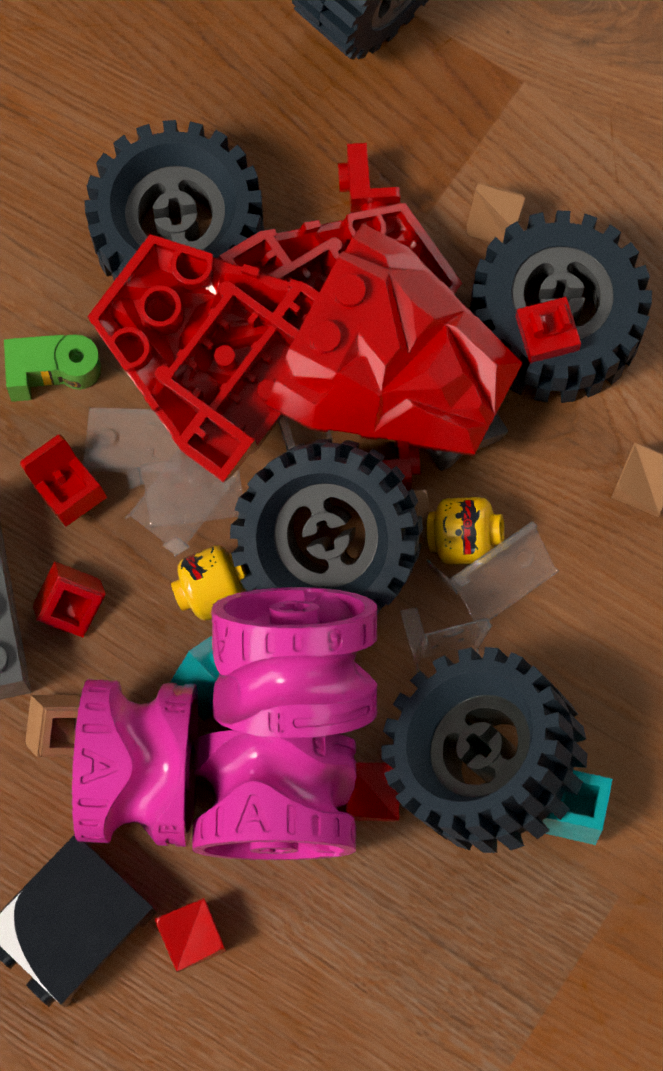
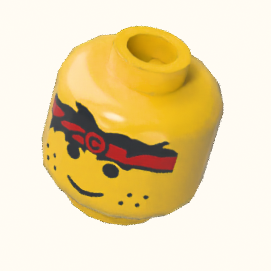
M446 498L439 502L436 512H429L427 541L430 552H437L439 558L445 564L486 563L492 558L495 545L504 544L505 526L503 515L494 514L493 508L486 498Z
M214 545L180 560L177 569L179 580L171 582V587L180 609L185 611L191 608L200 620L209 621L212 619V606L215 602L229 595L246 592L240 580L247 573L243 565L234 567L232 555L224 546Z

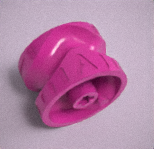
M311 587L258 589L240 592L219 599L212 606V650L214 663L220 673L214 684L213 716L215 720L229 729L242 733L279 738L335 735L353 731L371 723L377 716V683L354 661L357 651L365 649L377 641L376 603L356 593Z
M87 679L85 681L76 723L72 776L73 826L75 838L78 842L110 843L113 832L122 824L135 821L140 823L158 846L176 844L179 847H188L193 824L197 776L193 774L194 758L196 757L194 753V740L199 737V701L196 684L181 686L177 683H164L156 699L149 703L137 704L129 701L123 695L120 682L117 680Z
M229 730L206 734L194 740V753L196 757L194 758L193 774L206 778L211 783L216 799L211 809L193 821V852L205 856L241 860H312L346 856L356 851L354 818L348 813L340 812L336 809V807L344 806L348 803L354 790L356 780V761L354 759L356 742L354 739L341 734L305 738H279Z

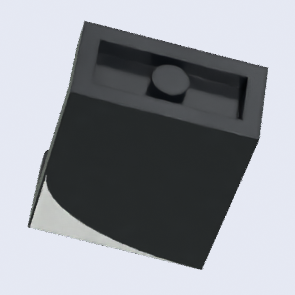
M74 834L0 911V961L9 969H12L16 963L21 965L32 976L26 983V986L45 1005L49 1007L56 1000L60 1005L67 1008L74 1001L72 997L139 926L143 928L157 912L85 842H78Z

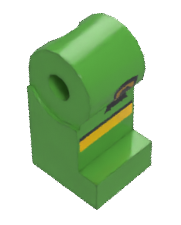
M53 335L4 339L6 387L11 402L31 400V387L65 384L72 389L82 390L91 387L100 377L101 363L97 346L84 335Z

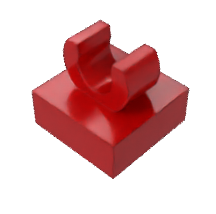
M567 297L516 310L515 317L529 363L580 350L581 341Z

